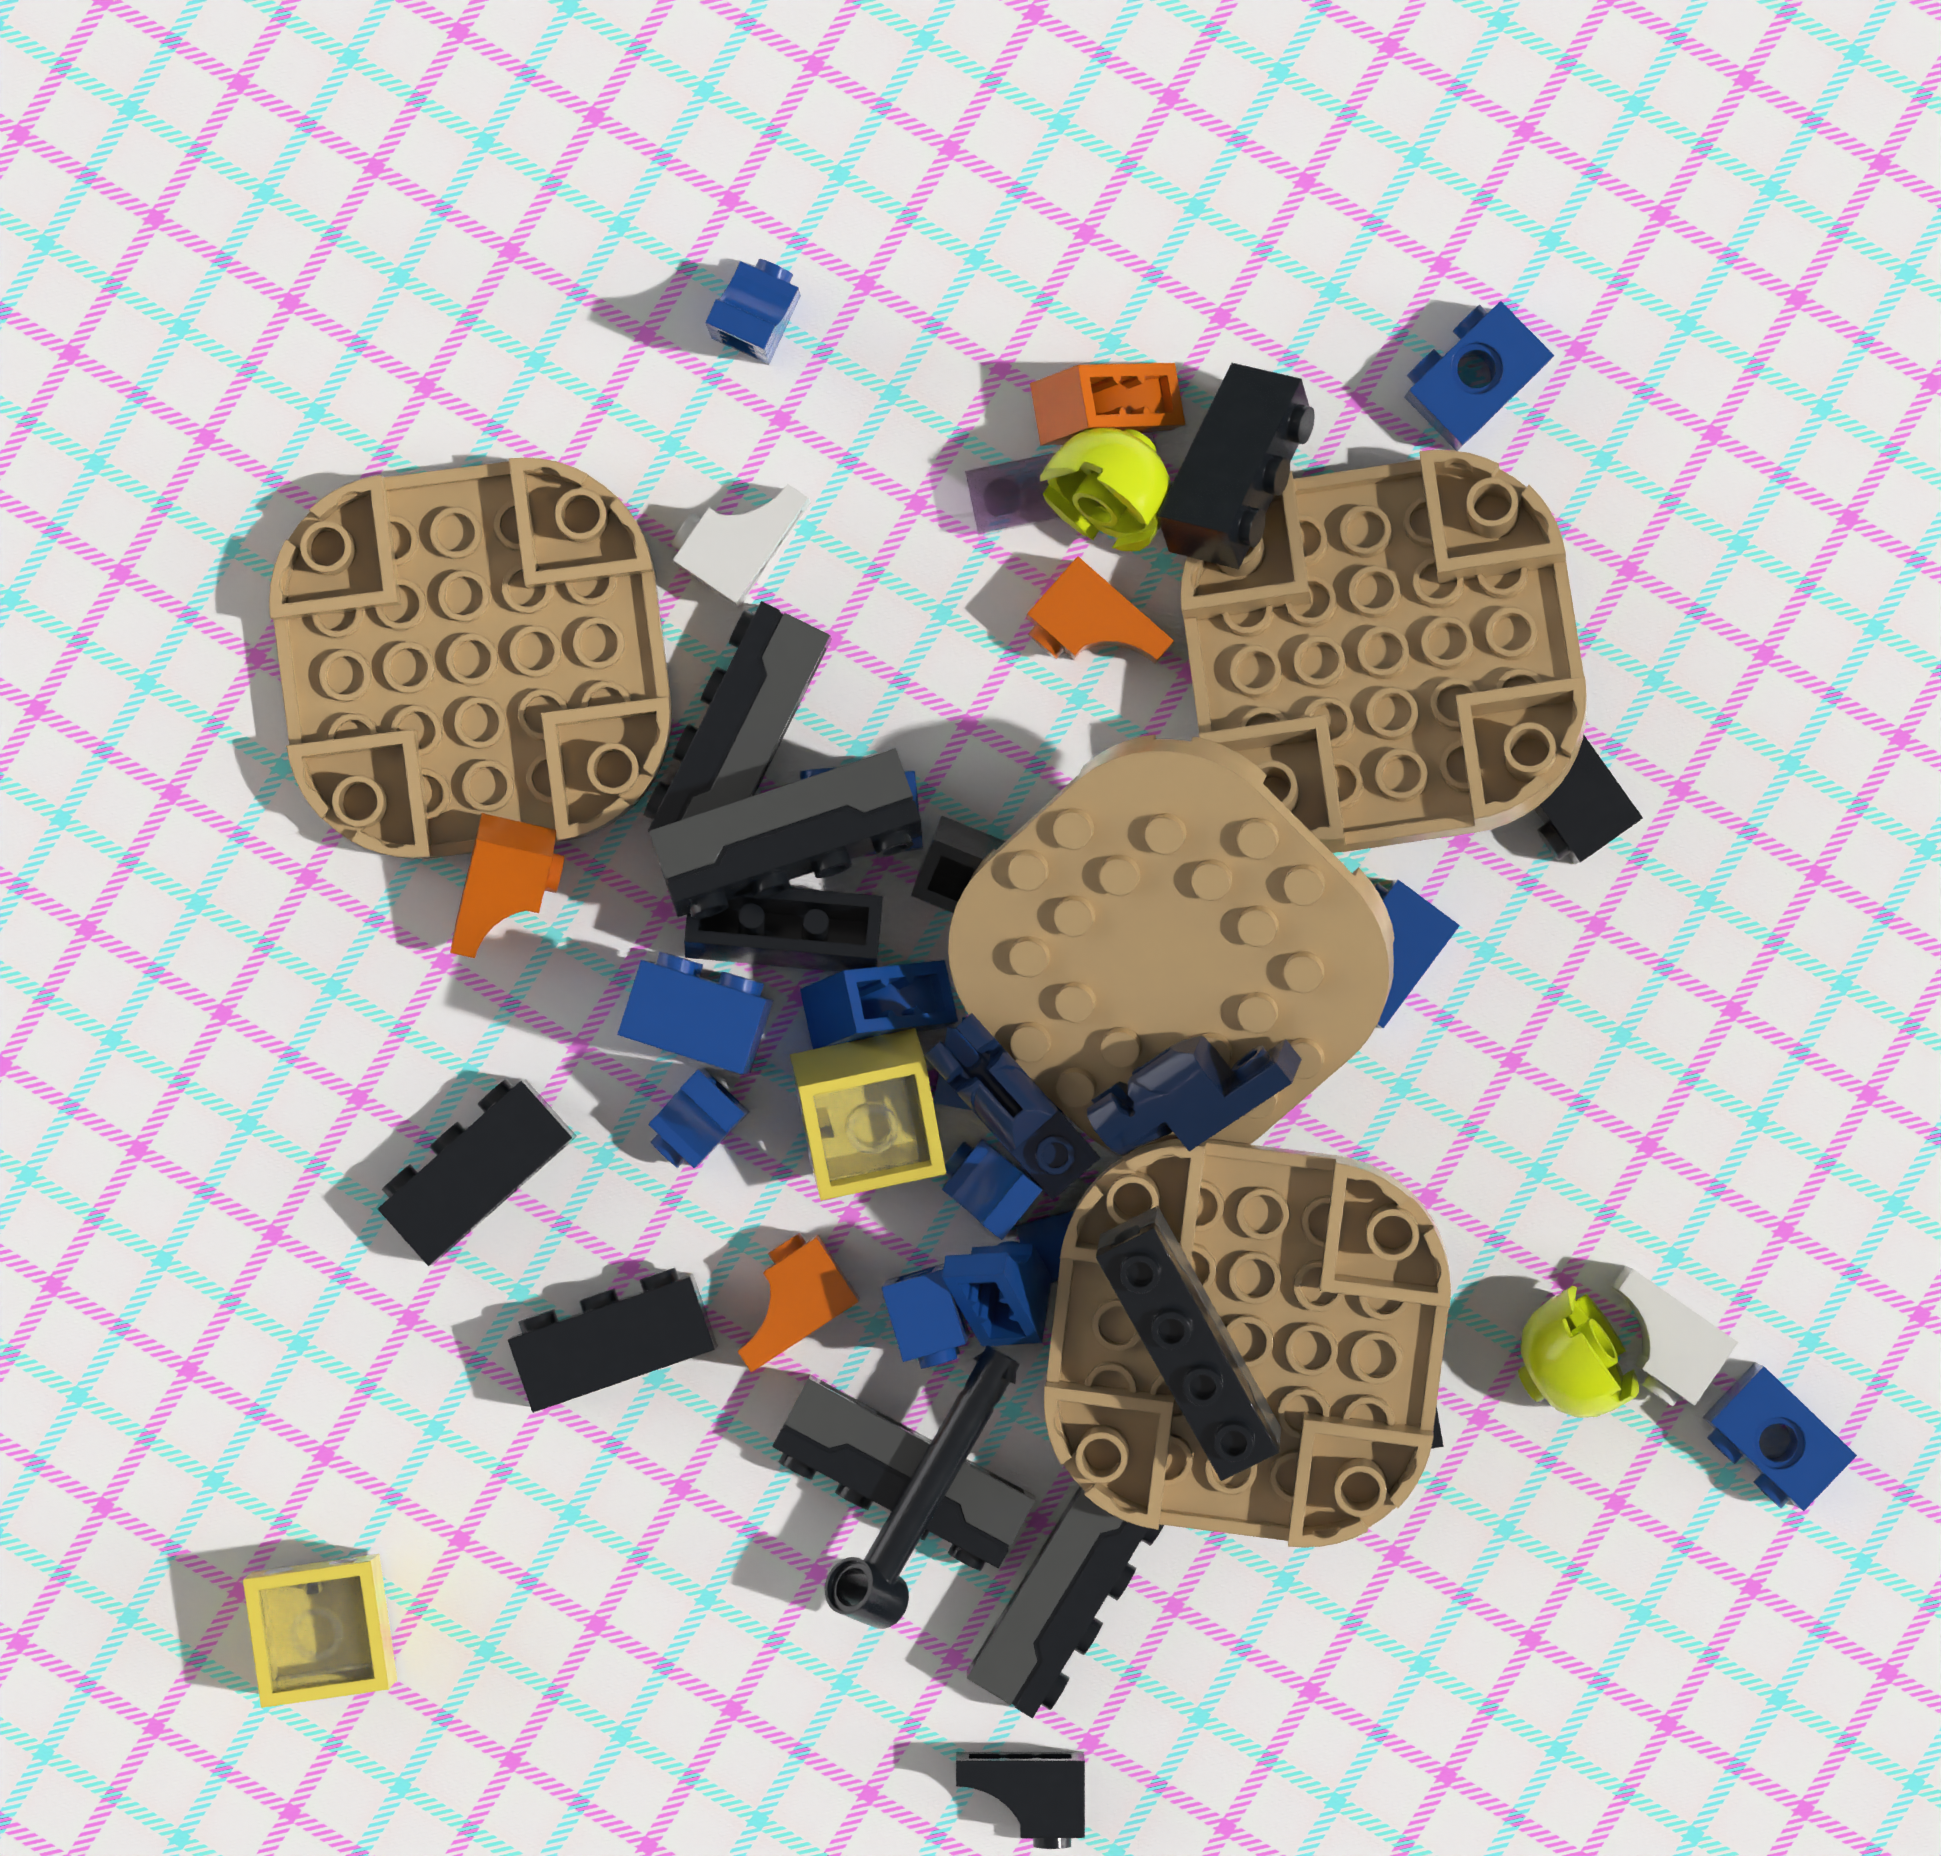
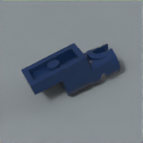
M971 1013L956 1026V1029L978 1053L979 1058L971 1067L964 1066L942 1041L938 1042L924 1056L1046 1194L1054 1200L1101 1157L993 1035Z
M1198 1036L1185 1039L1172 1045L1141 1067L1134 1069L1132 1076L1129 1077L1128 1085L1119 1081L1091 1101L1094 1104L1087 1108V1117L1102 1141L1113 1152L1121 1156H1125L1134 1149L1174 1132L1186 1149L1191 1151L1292 1084L1302 1059L1285 1039L1269 1051H1266L1262 1045L1252 1049L1241 1057L1231 1069L1205 1037Z

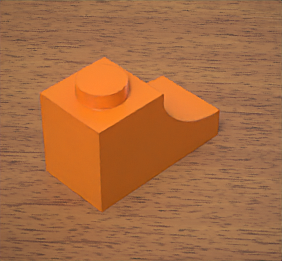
M1175 363L1076 365L1030 383L1040 446L1063 445L1073 436L1090 428H1115L1122 431L1133 429L1140 433L1170 431L1186 425Z
M1078 556L1030 609L1026 616V619L1034 625L1028 635L1055 659L1063 651L1075 660L1083 650L1097 646H1117L1133 650L1156 664L1174 642L1171 637Z
M481 813L455 922L450 953L475 958L484 937L496 924L519 912L530 911L539 913L544 891L557 893L565 856L554 853L555 829Z
M799 1232L768 1253L774 1262L772 1266L763 1272L770 1283L768 1311L756 1334L737 1351L751 1373L860 1300V1297L819 1235L806 1242Z

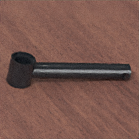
M989 1345L986 1346L982 1353L973 1358L977 1363L969 1375L964 1389L957 1396L864 1560L857 1557L845 1558L839 1561L829 1572L825 1582V1598L833 1611L877 1629L889 1628L902 1618L908 1606L909 1591L900 1573L990 1419L994 1407L1002 1398L1010 1382L1016 1384V1373L1021 1365L1020 1363Z

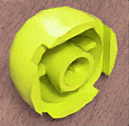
M1115 428L1087 429L1066 441L1053 455L1040 475V482L1047 480L1049 483L1043 492L1048 505L1063 521L1091 540H1094L1098 532L1101 531L1117 538L1112 546L1113 549L1141 551L1151 543L1160 529L1157 514L1171 487V480L1162 459L1156 453L1153 442L1136 430L1125 429L1122 431Z
M1572 1285L1551 1297L1535 1310L1522 1330L1520 1343L1521 1355L1525 1366L1518 1369V1375L1525 1390L1534 1401L1540 1402L1546 1399L1557 1411L1577 1418L1598 1417L1636 1398L1639 1394L1638 1378L1634 1369L1623 1375L1618 1363V1356L1626 1352V1349L1607 1317L1587 1294L1575 1300L1577 1287Z

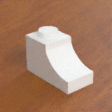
M787 483L782 491L771 501L747 513L723 515L718 514L710 507H708L701 519L692 513L683 523L671 543L673 547L679 550L673 561L679 568L739 608L811 504L809 497Z
M1625 1266L1611 1287L1628 1302L1636 1315L1641 1329L1642 1353L1634 1364L1648 1374L1641 1385L1672 1407L1679 1397L1695 1406L1739 1342L1633 1268Z

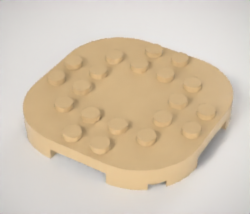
M1454 450L1419 451L1420 460L1295 479H1293L1292 471H1290L1285 490L1279 496L1274 495L1265 514V528L1260 542L1256 547L1249 548L1239 569L1191 557L1186 558L1181 580V610L1187 640L1199 738L1224 745L1241 754L1267 775L1263 784L1332 853L1477 833L1509 824L1523 817L1545 801L1562 783L1578 755L1586 725L1587 692L1563 538L1554 516L1540 495L1530 485L1526 487L1516 478L1499 469V463L1488 458Z
M524 457L509 458L508 462L390 477H383L382 475L367 477L334 490L309 509L310 512L298 524L289 539L285 540L278 554L270 583L269 610L270 619L274 621L289 745L286 746L289 763L302 794L321 819L351 842L363 848L399 858L429 859L471 854L481 813L555 829V843L578 839L611 825L640 801L656 779L668 750L672 728V703L652 555L640 526L615 494L587 473L575 467L547 459Z
M1156 735L1142 736L1119 743L1096 755L1082 767L1078 776L997 850L993 849L982 860L965 887L951 920L948 942L949 966L957 994L966 1012L969 1015L971 1013L974 1014L1042 1092L1079 1129L1110 1151L1112 1150L1094 1131L1087 1117V1108L1094 1104L1091 1100L1119 1081L1128 1085L1129 1077L1132 1076L1134 1069L1141 1067L1172 1045L1198 1036L1205 1037L1231 1069L1241 1057L1252 1049L1262 1045L1266 1051H1269L1285 1039L1302 1059L1292 1084L1209 1138L1211 1140L1252 1144L1362 1048L1380 1020L1394 977L1393 942L1395 937L1392 923L1380 894L1369 878L1359 867L1351 873L1263 784L1267 775L1254 763L1224 745L1193 736L1191 741L1156 739ZM1172 1132L1133 1151L1156 1142L1178 1139V1137Z
M1179 1139L1156 1142L1141 1147L1111 1164L1094 1180L1078 1202L1071 1216L1062 1244L1047 1377L1044 1386L1045 1422L1054 1453L1060 1464L1065 1466L1072 1478L1085 1491L1084 1495L1108 1513L1141 1527L1158 1530L1160 1524L1288 1541V1547L1301 1548L1328 1546L1356 1538L1368 1532L1369 1527L1383 1519L1396 1507L1399 1508L1417 1485L1431 1452L1448 1311L1451 1300L1450 1271L1446 1249L1437 1226L1419 1199L1399 1180L1385 1171L1353 1158L1207 1139L1191 1151H1188ZM1156 1206L1159 1207L1281 1426L1278 1454L1223 1481L1219 1479L1096 1259L1100 1234Z

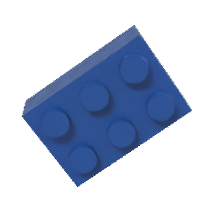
M660 951L656 962L641 960L617 1035L741 1075L751 1073L774 1002L772 999L761 996L764 984L723 971L721 972L719 982L700 977L703 964Z

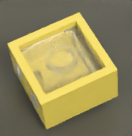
M915 1028L789 1054L796 1085L798 1105L807 1141L809 1161L820 1201L946 1174L926 1060Z
M379 1553L254 1571L243 1579L261 1708L389 1690L397 1681Z

